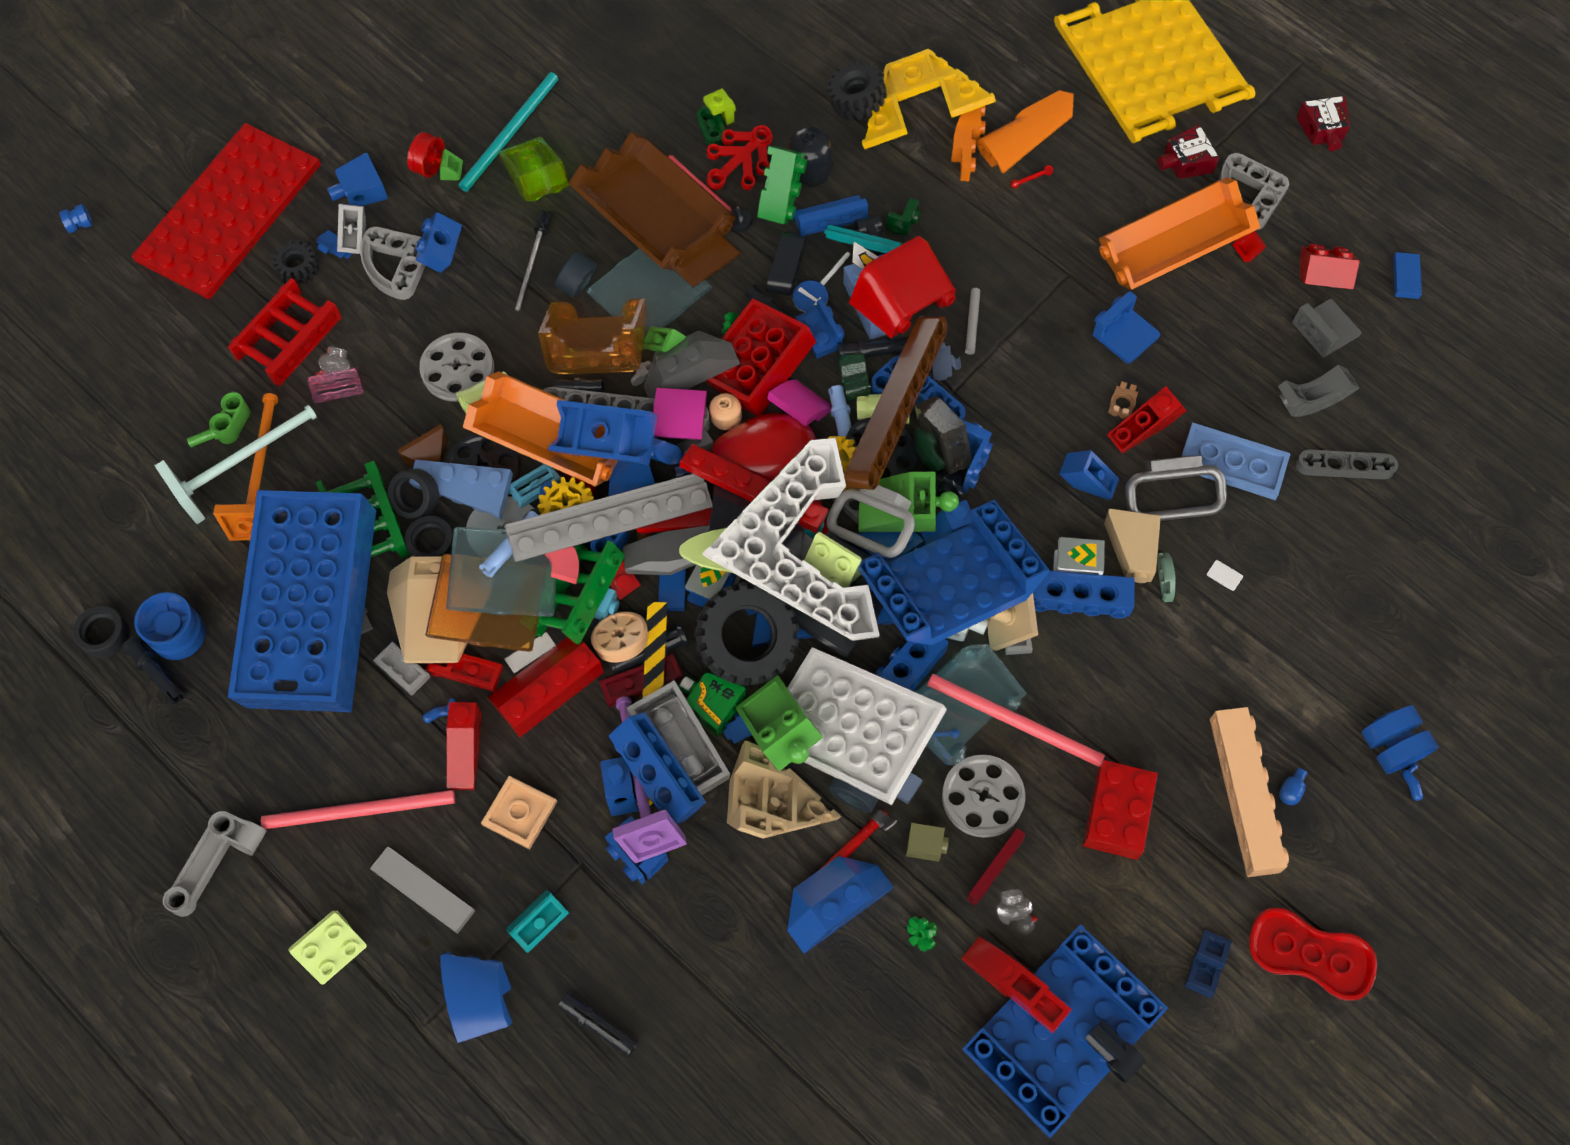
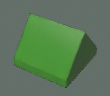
M446 149L443 150L440 179L460 180L463 160Z

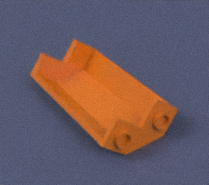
M1225 177L1100 237L1101 246H1099V251L1115 273L1118 283L1132 290L1259 229L1260 224L1254 206L1243 202L1237 181Z
M499 371L486 377L481 399L468 404L463 428L595 487L609 480L618 460L573 456L549 451V445L558 438L561 421L556 405L557 400H565ZM601 425L597 428V438H601L604 436V425Z

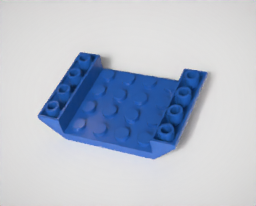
M995 499L973 509L972 524L888 563L885 562L880 553H877L862 560L858 567L859 572L906 641L934 645L1026 601L1049 574V568Z
M1081 924L1034 973L1036 977L1049 986V991L1072 1009L1055 1032L1052 1034L1016 1002L1010 999L962 1049L1049 1138L1054 1135L1070 1117V1114L1110 1071L1106 1065L1107 1062L1084 1040L1089 1032L1103 1020L1124 1042H1128L1133 1046L1168 1009L1162 1001Z

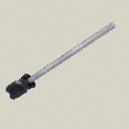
M544 210L539 211L537 225L534 228L537 236L515 307L517 311H520L541 236L547 235V228L551 221L552 214Z

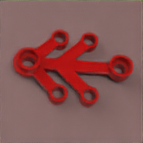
M764 125L756 126L751 132L725 130L721 140L727 146L710 144L706 155L711 160H717L720 156L734 157L721 169L715 168L709 171L707 185L713 190L723 188L726 177L742 163L743 177L741 187L744 190L753 189L755 178L752 172L751 153L757 148L759 161L756 165V172L761 176H765V170H762L759 166H770L767 158V147L773 139L771 130ZM729 135L733 139L729 140L725 136ZM735 141L748 142L745 146H731ZM710 150H716L717 154H712ZM716 179L719 183H714L712 180ZM749 180L752 184H746L744 181Z

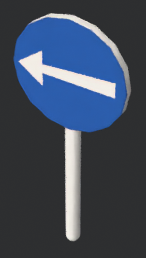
M846 252L820 283L817 281H805L795 288L793 302L800 311L805 313L817 308V300L820 299L826 305L828 293L824 285L850 256V253Z

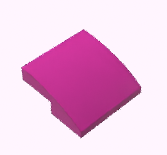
M796 379L786 381L769 392L767 398L805 427L813 420L820 421L831 412L832 408L830 403Z
M656 388L653 413L658 416L654 437L702 440L707 391Z

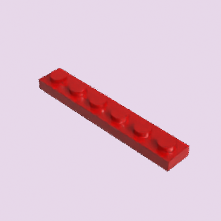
M694 444L690 446L680 461V468L750 502L771 482ZM812 502L797 524L817 533L829 509Z

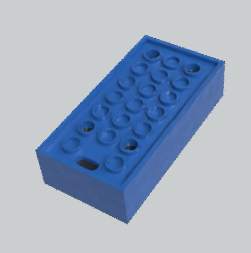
M257 490L228 691L229 699L252 709L352 712L376 509L362 494Z

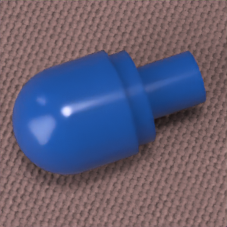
M1297 768L1293 777L1288 776L1279 791V797L1283 803L1295 805L1301 800L1306 790V784L1303 782L1307 775L1305 770Z

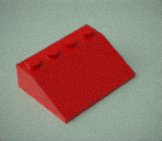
M752 298L721 338L733 345L740 364L705 382L721 394L728 393L734 395L741 403L742 409L755 416H759L771 402L767 399L769 392L789 379L814 346L816 340L807 325Z

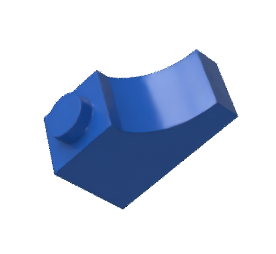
M967 500L959 502L958 507L952 510V512L942 510L936 515V532H918L924 540V545L972 524V511Z

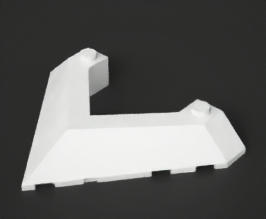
M836 438L811 440L702 555L851 640L880 636L868 585L842 588L837 583H832L820 575V571L806 561H801L789 553V549L782 545L814 500L838 498L846 487Z

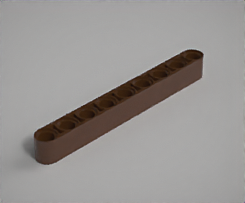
M918 317L846 469L845 483L848 488L876 489L947 333L945 317Z

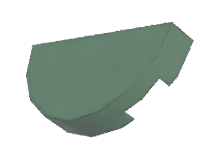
M1158 553L1157 570L1162 600L1164 602H1173L1176 588L1173 561L1169 553Z

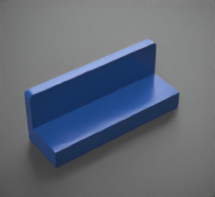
M857 195L797 210L794 219L800 235L805 236L824 231L828 225L841 227L853 224L855 219L868 217V204L866 198L861 199Z

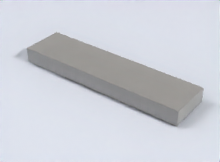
M389 846L370 868L457 934L475 912L472 907Z

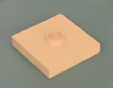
M508 776L481 824L530 850L557 804V800Z

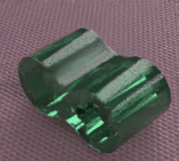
M863 352L838 356V367L846 402L857 400L859 396L869 397L871 390Z

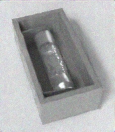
M675 681L627 707L629 716L645 712L701 795L730 778L728 769Z

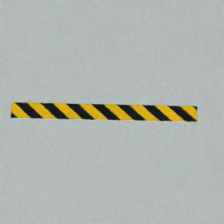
M648 602V643L645 647L643 698L662 688L664 684L667 602ZM648 797L649 805L655 806L653 801Z

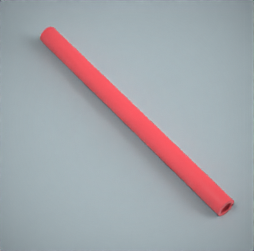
M933 673L929 678L927 686L1099 767L1104 759V754Z
M454 790L264 815L261 816V827L271 829L454 804L456 801Z

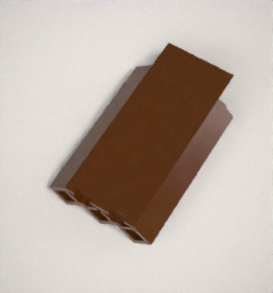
M630 132L619 151L605 148L594 167L580 164L569 182L571 187L662 269L676 271L693 288L742 254L738 248L724 237L731 230L736 216L643 135Z

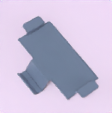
M945 342L942 343L933 363V378L937 381L945 380L947 377L952 376V366L955 370L961 368L960 357L955 359L951 355L950 346H945Z

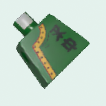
M705 673L699 682L686 676L679 686L680 691L689 696L686 701L697 719H700V722L716 737L720 736L725 729V725L729 723L736 713L735 707L746 698V689L744 687L725 681L710 673Z

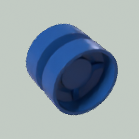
M164 592L153 595L141 604L135 615L134 624L137 634L158 655L165 659L181 660L194 654L205 640L206 626L204 620L178 594Z
M1413 705L1399 710L1395 709L1380 716L1361 732L1370 749L1387 745L1388 748L1376 757L1385 774L1401 770L1423 759L1439 748L1430 731L1412 734V731L1423 723L1422 718Z

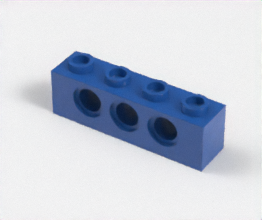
M1049 571V574L1033 592L1035 611L1058 610L1062 614L1081 612L1087 616L1104 614L1111 615L1113 618L1129 617L1134 608L1135 578ZM1048 590L1057 591L1059 596L1050 595ZM1080 592L1085 598H1078L1074 593ZM1100 595H1108L1111 598V600L1106 601L1102 599Z
M944 639L934 645L907 641L902 649L897 647L889 658L891 662L885 668L881 666L874 675L914 691L947 651L948 641ZM919 651L923 654V657L914 658L910 653ZM902 670L906 672L907 676L899 678L894 675V672Z
M645 712L629 716L609 735L616 751L621 754L631 773L636 776L644 788L646 795L653 801L659 811L666 810L676 824L686 821L706 803Z

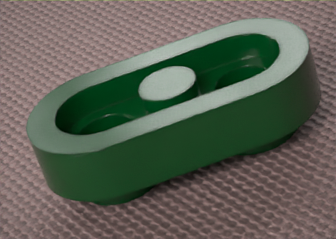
M706 105L700 107L697 110L696 117L705 143L707 145H722L721 138L726 129L720 114L712 115Z

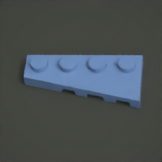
M415 460L413 469L427 471L434 478L438 485L439 497L449 498L455 503L465 504L474 510L489 513L495 518L502 520L513 476L510 469ZM410 479L409 483L413 487L421 489L415 480Z

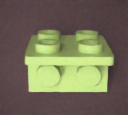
M821 532L815 535L804 561L820 571V575L830 582H835L842 588L850 587V584L861 575L858 567L862 558Z
M331 911L289 948V952L321 984H325L363 951L367 945L353 931L338 911Z

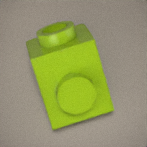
M723 88L703 97V101L712 115L720 114L726 125L735 122V104Z

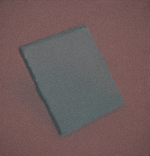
M639 248L590 286L587 293L642 343L649 327L664 328L706 294L712 286L704 280L693 288L676 271L662 269Z
M456 527L453 534L446 609L492 613L496 615L514 614L551 617L554 615L556 578L551 577L552 567L550 561L545 555H540L515 562L513 555H511L493 577H488L482 572L483 570H480L479 566L507 537L506 530Z

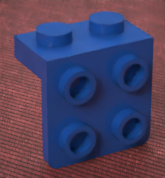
M1131 291L1123 297H1117L1108 311L1103 310L1098 314L1095 319L1096 325L1092 335L1127 364L1132 363L1160 336V332L1133 311L1137 296Z
M964 420L959 430L954 451L973 459L963 484V493L966 494L969 487L974 489L980 476L979 473L989 459L993 443L990 442L992 432L983 429L977 423H969Z

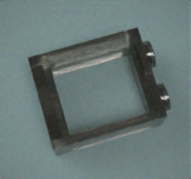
M937 395L916 404L915 410L923 446L950 474L970 466L972 457L965 423Z

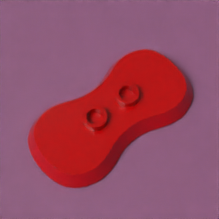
M1283 908L1266 909L1254 921L1249 939L1250 953L1255 962L1264 970L1279 975L1304 976L1318 983L1331 995L1343 1000H1359L1365 997L1372 988L1377 972L1376 954L1372 947L1361 937L1350 933H1331L1318 930L1310 926L1295 913Z

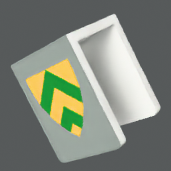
M1060 537L1058 540V550L1054 551L1053 571L1103 575L1105 541Z

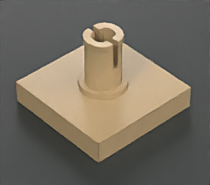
M1033 593L1026 601L987 619L989 620L987 628L990 649L997 651L1038 635Z

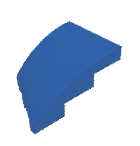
M449 952L440 955L444 995L457 1043L508 1027L512 1024L502 996L512 988L501 961L490 959L484 961L478 957L455 956Z

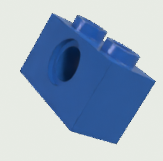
M438 212L430 219L426 218L421 228V231L424 232L423 236L418 240L415 250L418 251L415 261L440 273L451 264L462 225Z

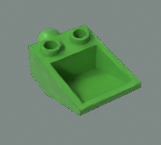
M908 472L880 479L878 483L879 486L899 493L912 502L908 511L912 513L915 520L913 532H936V507H940L946 512H952L959 505L958 496L951 491L944 492L940 497H936L935 472ZM859 501V532H902L904 528L903 519Z
M778 675L735 707L762 752L779 771L791 762L796 764L805 762L809 757V748L823 738Z

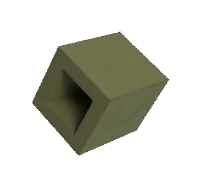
M911 823L906 857L939 862L941 853L946 854L949 838L944 837L945 828Z

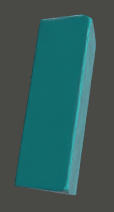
M546 890L506 928V931L528 953L569 912Z

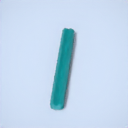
M828 225L827 229L824 230L828 239L854 245V242H856L863 248L885 254L903 245L901 242L834 225Z

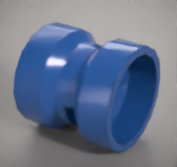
M84 204L76 205L72 211L68 209L59 211L60 218L68 233L76 232L78 227L88 228L93 226L92 219Z

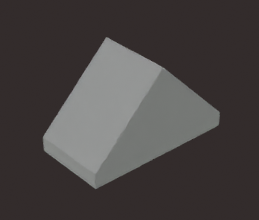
M339 204L337 252L360 254L362 237L366 231L364 206Z

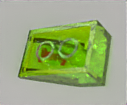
M542 137L499 151V155L518 192L526 202L539 200L542 196L549 193H558L563 188L569 186L562 160Z

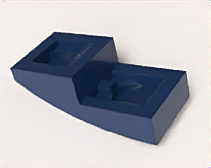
M1204 930L1184 987L1212 998L1217 989L1221 970L1226 965L1232 941Z

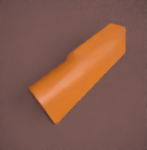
M1059 90L1025 108L1016 116L1014 121L977 140L980 154L991 167L998 165L1001 172L1005 173L1072 118L1073 94Z

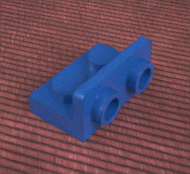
M822 299L817 300V308L795 317V320L807 325L813 334L816 343L811 348V351L816 359L837 351V343L843 342L845 337L844 331L840 324L836 325L830 306H825Z

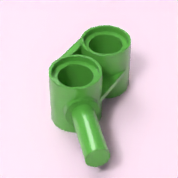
M231 392L224 395L221 400L223 410L210 419V429L187 438L190 447L213 438L215 440L219 439L223 444L233 443L239 438V434L251 414L248 405L240 394Z

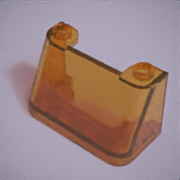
M645 298L626 301L622 308L623 316L578 318L577 311L572 304L568 302H551L538 331L546 367L555 374L632 372L637 370L643 355L647 315Z

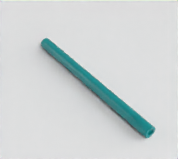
M550 72L460 181L458 185L463 191H469L558 81L556 74Z

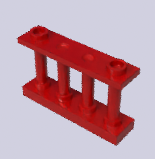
M293 278L281 286L279 292L244 330L233 338L228 346L237 361H240L247 354L266 366L265 371L270 380L279 387L342 318L336 305L329 300L322 307H319L300 296L302 293ZM293 302L314 315L307 324H303L285 313ZM279 320L299 333L288 342L269 329ZM261 337L283 349L275 359H271L253 347Z

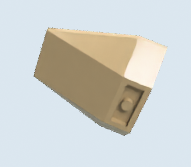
M463 556L410 557L390 571L387 595L405 663L459 662L492 595L493 577L486 576L482 572L483 570H480L479 566L481 564Z

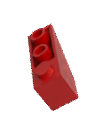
M1165 386L1110 431L1107 436L1123 454L1168 427L1187 410Z

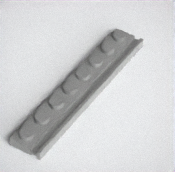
M690 474L504 525V528L507 532L514 561L519 562L712 508V502L704 479Z

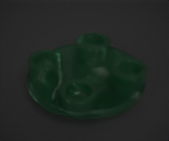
M915 428L914 444L917 455L930 472L938 474L939 470L945 468L941 456L937 455L935 451L936 439L931 431L925 433L923 429Z

